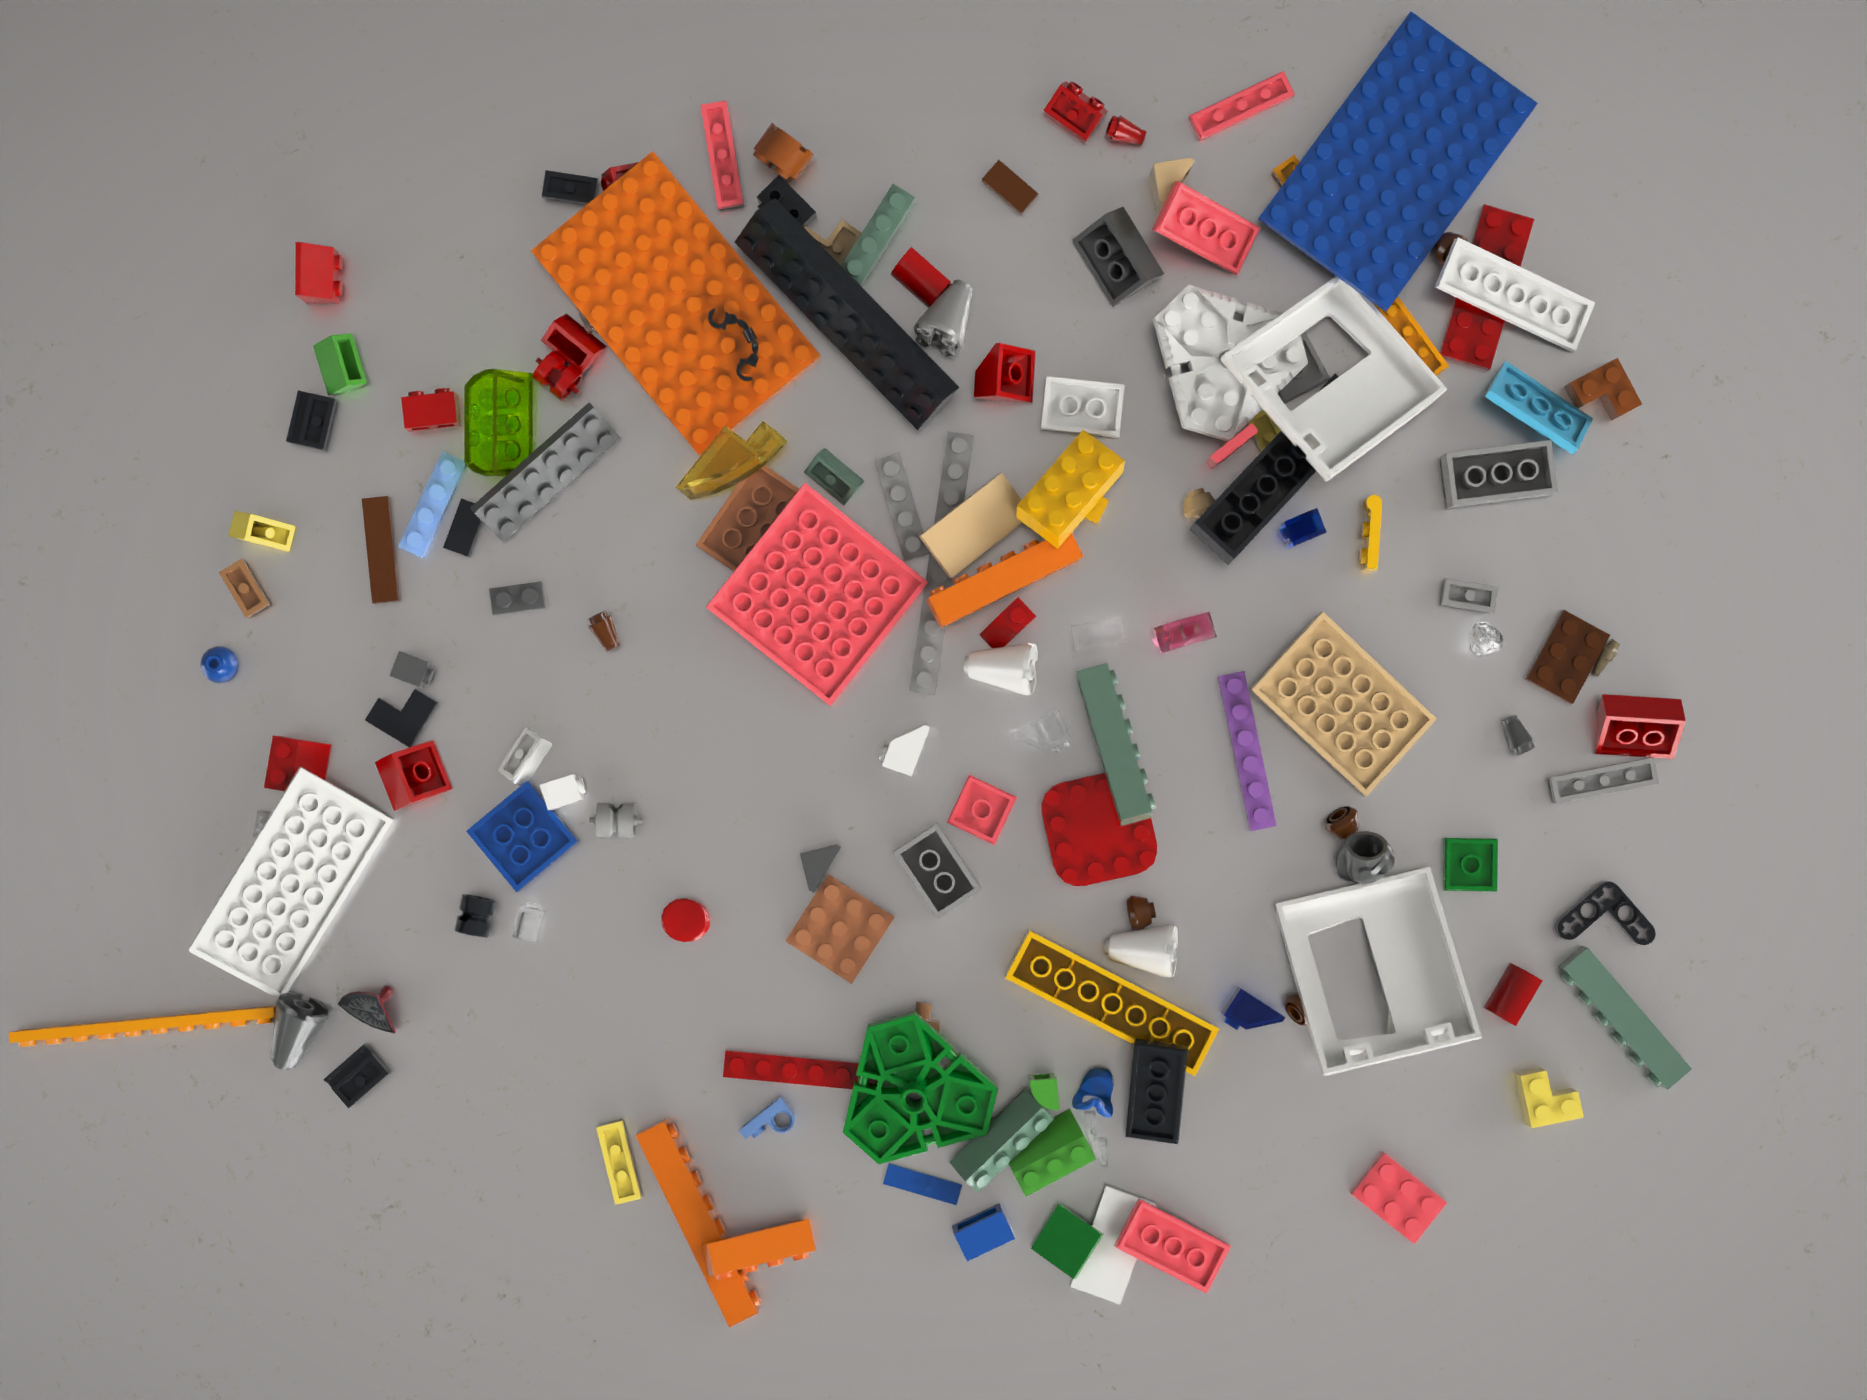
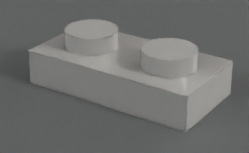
M1446 578L1444 579L1440 605L1494 613L1498 587Z

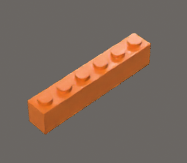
M1072 533L1058 549L1047 540L1039 543L1036 539L1024 545L1025 550L1018 554L1011 551L1001 556L1002 562L994 566L989 562L977 568L978 573L971 577L968 574H964L954 579L955 585L947 589L942 585L930 591L931 597L926 602L939 628L941 629L1079 561L1084 556Z

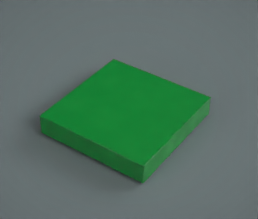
M1444 838L1443 890L1497 892L1498 839Z
M1058 1204L1031 1249L1072 1279H1076L1104 1234L1062 1204Z

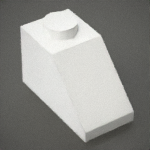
M924 725L892 740L889 746L884 744L879 757L880 760H883L882 766L912 777L930 727Z
M576 774L539 785L548 810H556L584 800L583 794L587 793L583 779H578Z

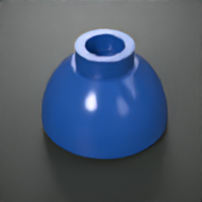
M222 646L208 649L203 654L200 662L203 675L215 683L229 681L235 675L238 667L235 654L230 649Z

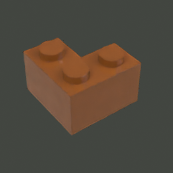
M1618 358L1564 386L1573 405L1577 408L1600 398L1611 421L1642 405Z

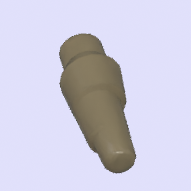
M1611 639L1609 644L1604 646L1592 672L1593 675L1599 676L1608 662L1613 660L1617 655L1620 643Z

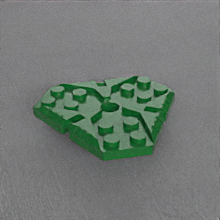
M916 1011L870 1023L866 1030L856 1073L858 1080L854 1082L843 1133L878 1164L926 1152L929 1145L937 1144V1147L940 1148L984 1136L988 1133L998 1085L983 1071L979 1070L964 1054L954 1051L952 1049L953 1045ZM944 1057L950 1060L946 1066L941 1062ZM868 1080H878L877 1085L868 1083ZM915 1092L918 1093L921 1096V1098L917 1100L911 1099L908 1097V1094ZM931 1128L933 1133L925 1135L924 1130Z

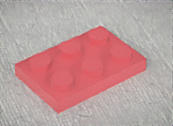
M1382 1152L1351 1192L1354 1197L1413 1244L1417 1242L1447 1203L1384 1152Z

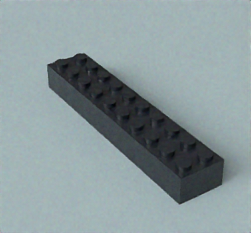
M776 198L756 210L734 243L880 393L919 430L936 416L959 389V386Z

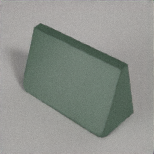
M825 448L817 453L804 471V473L843 505L849 501L864 482L862 478Z

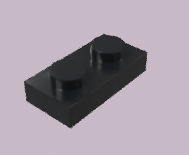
M545 170L542 197L587 205L596 198L599 180L594 177Z

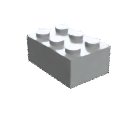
M938 823L893 852L936 919L981 891Z

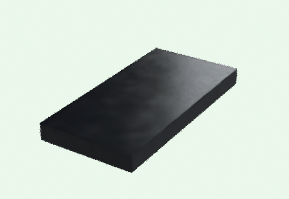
M1135 1038L1125 1137L1178 1144L1188 1055L1187 1045Z

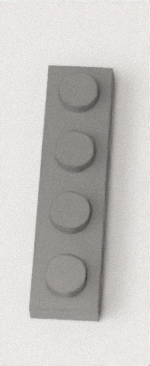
M900 453L876 459L875 464L904 561L928 555L929 550L919 537L923 530Z
M1654 757L1548 777L1553 803L1659 783Z

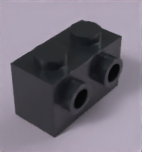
M780 175L757 196L758 209L776 198L803 227L810 225L817 218L816 211Z

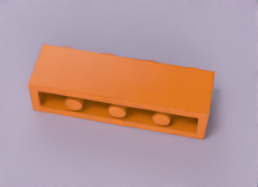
M800 1219L702 1243L708 1276H716L717 1280L732 1277V1271L742 1269V1273L757 1271V1265L767 1263L768 1267L784 1264L783 1259L793 1257V1261L809 1257L808 1252L816 1251L809 1219Z

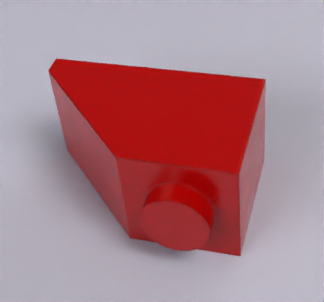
M1017 597L979 635L991 648L1005 647L1035 619L1036 615Z

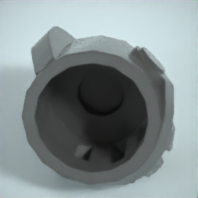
M1359 831L1350 834L1338 854L1337 874L1344 880L1361 884L1376 882L1389 874L1394 866L1395 855L1391 845L1383 836L1377 833Z

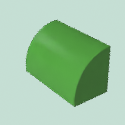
M352 333L331 335L313 345L328 395L347 392L367 384Z
M1055 1073L1028 1075L1029 1086L1036 1101L1047 1109L1060 1110Z

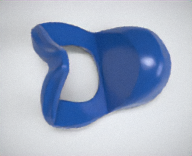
M1094 1067L1085 1074L1078 1092L1072 1099L1073 1108L1087 1110L1095 1107L1097 1112L1103 1117H1112L1113 1105L1111 1103L1114 1079L1109 1069ZM1084 1096L1096 1097L1091 1098L1088 1101L1082 1102Z

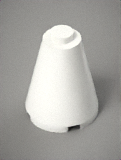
M1025 643L973 651L969 657H965L964 672H968L969 678L1025 696L1031 695L1035 690L1038 669H1035V661H1038L1037 645Z
M1164 925L1111 934L1110 939H1106L1105 955H1109L1110 961L1163 977H1174L1177 964L1175 952L1178 949L1177 926Z

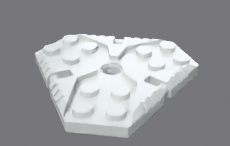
M1188 285L1153 319L1166 369L1170 368L1172 372L1169 382L1183 429L1229 442L1263 409L1251 396L1253 392L1244 382L1240 383L1227 367L1219 363L1218 356H1223L1226 352L1283 314L1282 312L1273 311L1248 302L1245 305L1237 303L1235 298ZM1234 313L1242 315L1241 321L1233 319ZM1301 335L1258 364V367L1273 383L1271 386L1277 394L1308 364ZM1187 364L1189 372L1182 373L1181 365Z

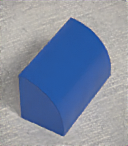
M1000 1203L952 1225L955 1238L967 1262L1015 1239Z

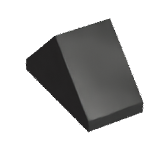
M835 844L800 853L809 891L815 892L841 849L840 845Z

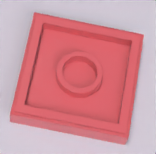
M1251 423L1206 460V464L1210 469H1214L1248 442L1257 433L1256 427Z
M969 775L947 823L995 845L1017 797Z

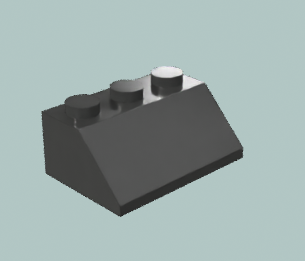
M1124 207L1106 213L1072 239L1112 307L1144 289L1164 274Z

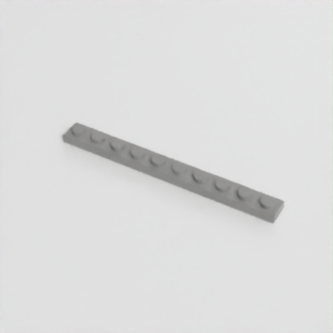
M948 431L934 524L964 501L974 435ZM931 552L929 554L926 575L928 583L924 588L909 691L935 695L945 627L939 628L926 600L931 597L930 591L944 585L945 589L951 587L953 578L947 576Z

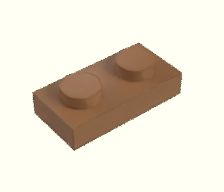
M243 559L238 560L219 572L246 618L271 605Z

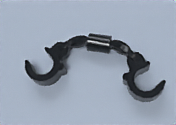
M713 308L708 314L709 324L713 328L726 330L728 324L738 323L741 328L745 329L742 333L748 344L752 343L753 354L747 360L740 359L736 372L741 380L746 382L752 381V377H745L741 374V368L744 365L757 367L756 364L759 360L757 355L758 343L755 340L758 338L752 327H748L745 321L737 319L734 314L726 312L723 323H714L712 317L715 313V308Z

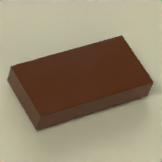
M1000 160L982 178V182L1020 215L1038 196V193Z

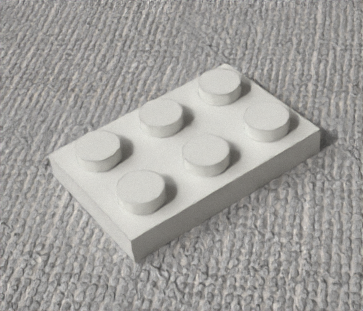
M1046 376L1041 430L1077 434L1085 430L1090 435L1119 438L1125 385Z

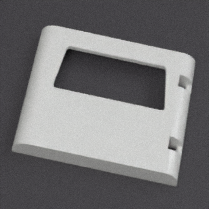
M1337 276L1226 352L1221 358V361L1240 383L1244 382L1253 392L1251 396L1294 446L1298 445L1307 455L1306 460L1325 482L1336 476L1430 406L1447 390L1374 304ZM1330 316L1368 353V356L1294 410H1289L1271 386L1273 383L1258 367V364L1323 318Z
M1430 867L1384 877L1370 884L1359 883L1276 903L1278 923L1317 1061L1323 1076L1482 1038ZM1361 918L1395 1032L1393 1034L1338 1040L1308 936L1344 922ZM1445 1033L1447 1039L1434 1042L1433 1036ZM1365 1054V1059L1352 1061V1055Z

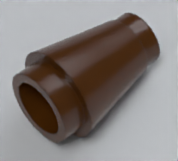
M606 610L587 619L589 623L588 628L605 648L606 652L620 645L612 616L608 615Z

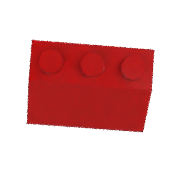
M1602 694L1596 717L1595 754L1674 759L1686 722L1682 700Z

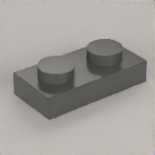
M542 581L489 589L493 615L546 608Z

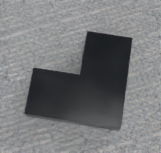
M414 689L402 710L378 698L365 721L410 748L432 715L438 702L417 689Z

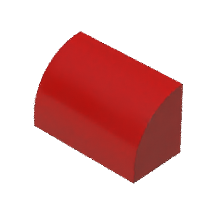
M912 247L904 254L891 272L892 277L928 308L951 284L950 280Z
M568 314L554 320L540 340L581 374L600 357L607 347Z
M1509 963L1485 1004L1484 1009L1516 1026L1543 980Z

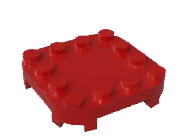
M1105 773L1061 782L1052 786L1045 793L1041 803V814L1053 867L1056 874L1065 883L1073 886H1087L1136 875L1154 864L1157 855V841L1152 819L1149 818L1121 826Z

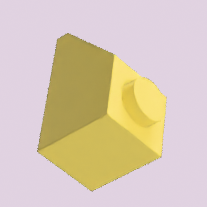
M234 511L228 536L289 552L296 526L249 513Z

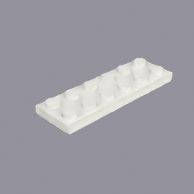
M1459 237L1454 239L1435 285V288L1571 352L1576 351L1595 302Z

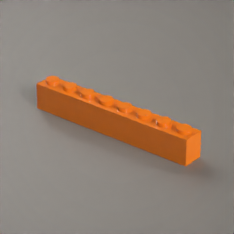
M666 1118L638 1132L635 1136L728 1326H734L758 1314L760 1309L758 1305L761 1304L756 1290L751 1291L746 1282L750 1280L748 1273H742V1269L732 1271V1277L717 1280L716 1276H708L702 1243L725 1238L723 1233L726 1232L722 1220L720 1218L716 1219L712 1212L714 1204L708 1194L704 1195L700 1188V1185L703 1184L697 1170L692 1171L688 1163L691 1161L686 1147H680L676 1139L679 1137L676 1126L673 1122L669 1124Z

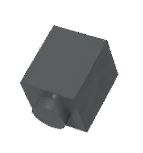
M399 651L389 676L424 688L425 683L429 684L432 680L434 669L431 668L433 663Z

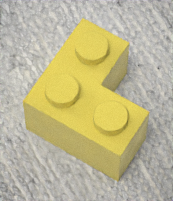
M1539 1067L1514 1073L1525 1125L1530 1128H1536L1584 1118L1579 1092L1572 1088L1551 1092L1547 1070Z

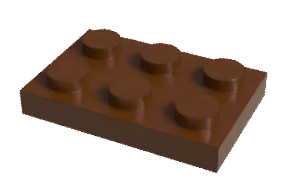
M1562 610L1525 680L1563 701L1573 704L1610 634L1566 610Z

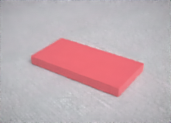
M1175 181L1152 230L1224 270L1238 275L1260 227L1181 182Z
M1139 1198L1114 1244L1116 1248L1205 1293L1211 1287L1231 1248L1224 1241Z

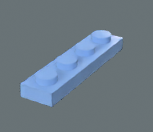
M442 451L398 547L424 558L465 471L467 462Z

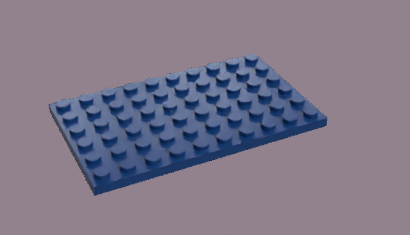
M1410 12L1258 220L1386 312L1538 103L1416 14Z

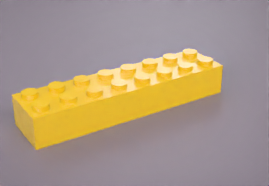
M1029 929L1005 974V978L1133 1045L1135 1038L1187 1045L1186 1072L1193 1076H1196L1219 1031L1217 1026Z

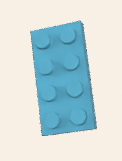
M1507 361L1500 367L1485 395L1495 405L1500 406L1516 419L1526 423L1539 434L1544 435L1571 454H1574L1579 449L1593 420L1592 417Z

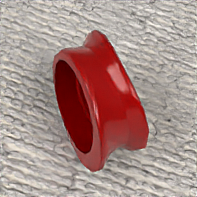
M683 898L670 902L664 908L661 915V924L669 937L681 942L698 940L706 934L710 927V917L706 908L700 903Z

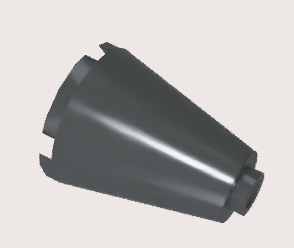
M280 994L276 1002L270 1056L275 1067L282 1070L294 1068L328 1019L329 1009L314 998L310 997L308 1002L300 999L302 994Z

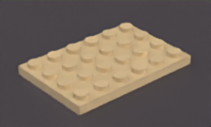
M1322 611L1250 688L1258 698L1363 796H1367L1437 720L1431 712Z

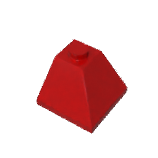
M995 343L975 371L974 398L1001 402L1033 403L1036 351L1003 343Z

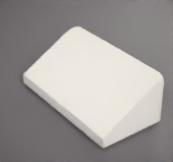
M525 727L497 771L513 783L521 786L531 779L552 747V743L528 727Z

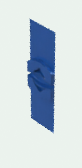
M892 1164L888 1165L883 1184L953 1205H957L962 1188L961 1184Z

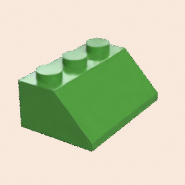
M1070 1109L1053 1117L1054 1120L1047 1128L1040 1132L1025 1149L1009 1162L1010 1168L1026 1197L1096 1160Z

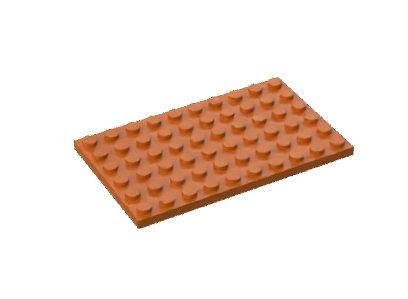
M653 151L531 250L532 254L699 456L821 356ZM713 308H715V313L712 317L714 323H723L726 312L734 314L737 319L745 321L748 327H752L758 338L755 340L758 343L757 355L759 360L756 364L757 367L744 365L741 368V374L745 377H752V381L746 382L741 380L736 372L740 359L747 360L753 354L752 343L748 344L742 333L745 329L741 328L738 323L728 324L726 330L713 328L708 320V314Z

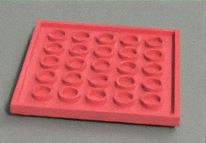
M804 483L706 605V608L830 706L927 585L928 581L808 484Z

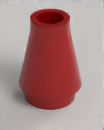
M1113 115L1105 135L1111 137L1110 140L1141 146L1145 139L1146 131L1121 115L1119 117Z

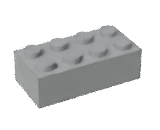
M1551 440L1450 452L1440 456L1447 508L1544 497L1558 493Z

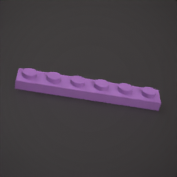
M1245 671L1218 676L1249 830L1254 831L1277 826Z

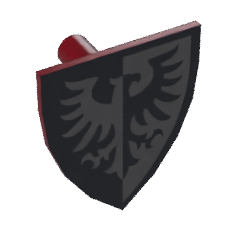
M384 986L378 995L366 992H351L344 995L338 1002L341 1008L359 1021L382 1031L394 1034L396 1032L384 1008V1003L393 993L389 986Z

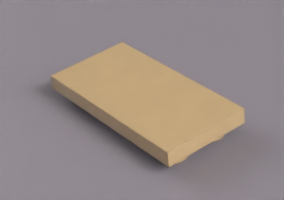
M999 473L920 534L919 537L947 576L953 578L1023 523L1016 518L1017 505L1022 499L1004 474Z

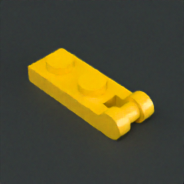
M1378 495L1369 496L1362 504L1364 511L1367 512V520L1362 523L1361 537L1365 538V548L1360 549L1359 563L1363 564V570L1367 571L1378 569L1382 500Z

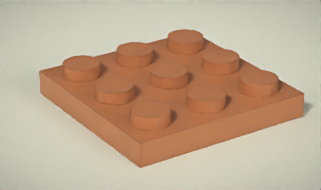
M828 874L785 941L852 984L893 921L894 916Z

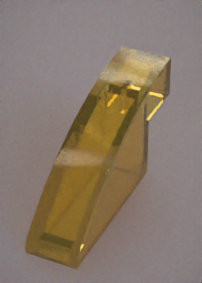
M764 421L760 423L747 441L724 426L676 488L690 500L723 491L743 481L762 468L788 441Z

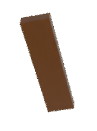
M390 497L362 499L372 603L400 601Z

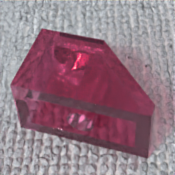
M1210 612L1176 620L1154 628L1161 653L1217 637Z

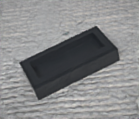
M461 498L443 548L467 557L470 556L482 521L470 509L475 503Z

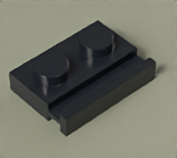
M298 390L286 442L325 451L337 399Z
M363 1044L323 1080L331 1086V1089L349 1109L391 1072L370 1051L368 1046Z

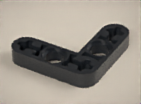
M1609 881L1597 884L1555 923V932L1560 938L1573 940L1607 912L1636 944L1648 945L1652 943L1656 935L1653 925L1618 885ZM1604 887L1607 889L1612 888V898H1603L1599 902L1603 904V907L1601 908L1600 905L1592 899V897L1595 896L1596 899H1599L1601 896L1604 895V891L1602 890ZM1585 903H1591L1594 907V914L1590 918H1585L1581 914V907ZM1622 906H1628L1632 912L1631 917L1626 921L1621 920L1618 916V910ZM1573 913H1575L1580 921L1584 922L1582 925L1576 922L1571 927L1573 931L1571 934L1562 932L1565 928L1564 922L1572 923L1576 919L1572 916ZM1635 922L1640 928H1647L1648 930L1645 933L1647 938H1637L1639 931L1634 926H1631L1629 929L1627 926Z

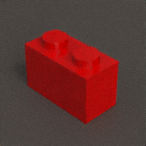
M450 388L435 389L433 394H424V391L408 392L407 397H401L404 429L409 432L461 426L458 394L454 391L450 392Z

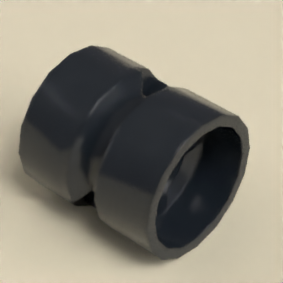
M462 894L459 907L462 915L457 916L454 931L488 938L491 928V922L488 918L494 914L496 901L485 897Z

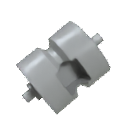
M597 803L596 815L589 817V822L594 823L597 837H611L614 832H617L619 837L634 838L636 826L638 823H643V818H638L636 815L635 803L620 804L619 808H615L610 803Z

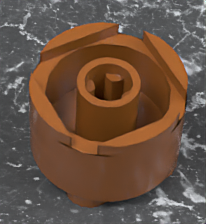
M773 123L770 124L753 148L755 150L753 155L769 168L774 164L776 166L774 171L790 183L793 179L797 180L814 156L810 150L801 146V143L779 127H776Z

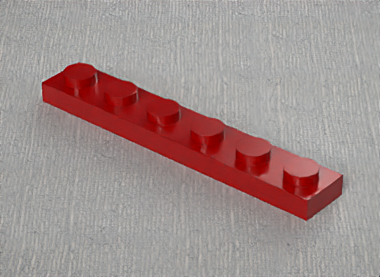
M725 1050L723 1077L853 1089L854 1082L858 1080L856 1073L859 1062ZM868 1080V1083L877 1085L878 1080Z

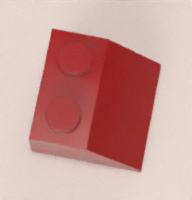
M296 242L295 295L306 304H338V297L342 296L343 288L342 282L338 281V271L342 270L343 260L342 255H339V252L334 247Z
M273 736L264 788L285 791L300 766L326 781L332 744Z
M433 740L391 753L375 762L394 811L452 789Z

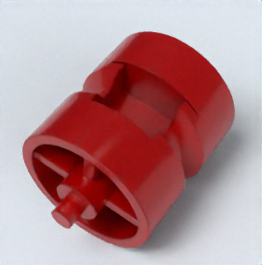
M552 351L543 360L540 358L536 359L535 362L539 365L535 369L532 378L543 387L549 386V392L556 398L563 401L572 392L576 395L579 393L576 387L583 375L571 365L566 367L565 360L557 353Z

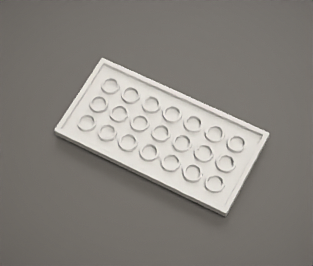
M300 766L191 942L188 951L276 998H279L280 994L287 993L391 825L393 818Z

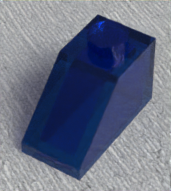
M1317 508L1281 523L1282 529L1279 530L1284 544L1288 543L1290 548L1319 538L1327 533Z
M1237 987L1221 1014L1226 1016L1224 1022L1236 1030L1240 1026L1247 1030L1283 1022L1285 1019L1283 1015L1240 987Z

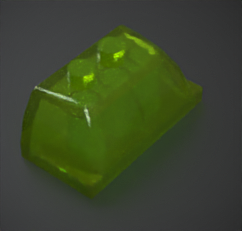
M486 369L473 375L465 384L464 462L473 472L484 476L505 477L533 452V373Z

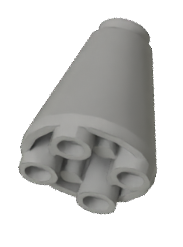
M954 280L953 284H950L919 318L914 326L917 343L924 347L932 346L947 357H954L955 353L962 349L973 297V288L968 283L962 280Z

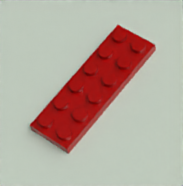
M1484 204L1481 208L1471 244L1521 267L1534 219ZM1455 297L1439 353L1444 358L1489 371L1505 320Z

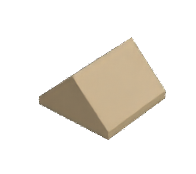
M1191 157L1153 164L1149 176L1155 211L1160 214L1174 182L1182 183L1190 173L1195 161Z

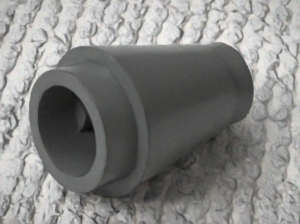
M1517 715L1502 721L1510 751H1514L1516 756L1535 748L1533 744L1534 738L1520 719H1518Z

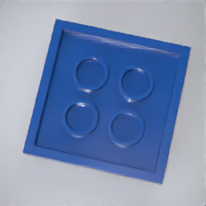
M530 781L522 784L466 831L516 892L520 891L579 842L553 810L547 809L544 798Z

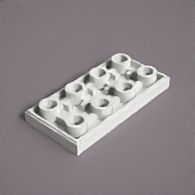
M1105 1185L1091 1224L1104 1235L1077 1278L1072 1279L1070 1287L1120 1305L1137 1258L1116 1248L1114 1244L1138 1198L1153 1206H1156V1203Z

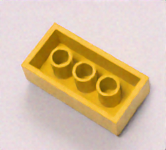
M1082 430L1017 505L1016 518L1058 549L1123 474L1125 460L1085 430Z

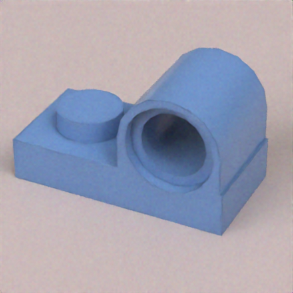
M781 1095L743 1125L739 1132L745 1139L750 1135L756 1138L766 1129L764 1124L768 1123L775 1132L786 1133L794 1125L795 1113ZM786 1113L789 1116L790 1122L785 1126L779 1125L775 1120L776 1114Z

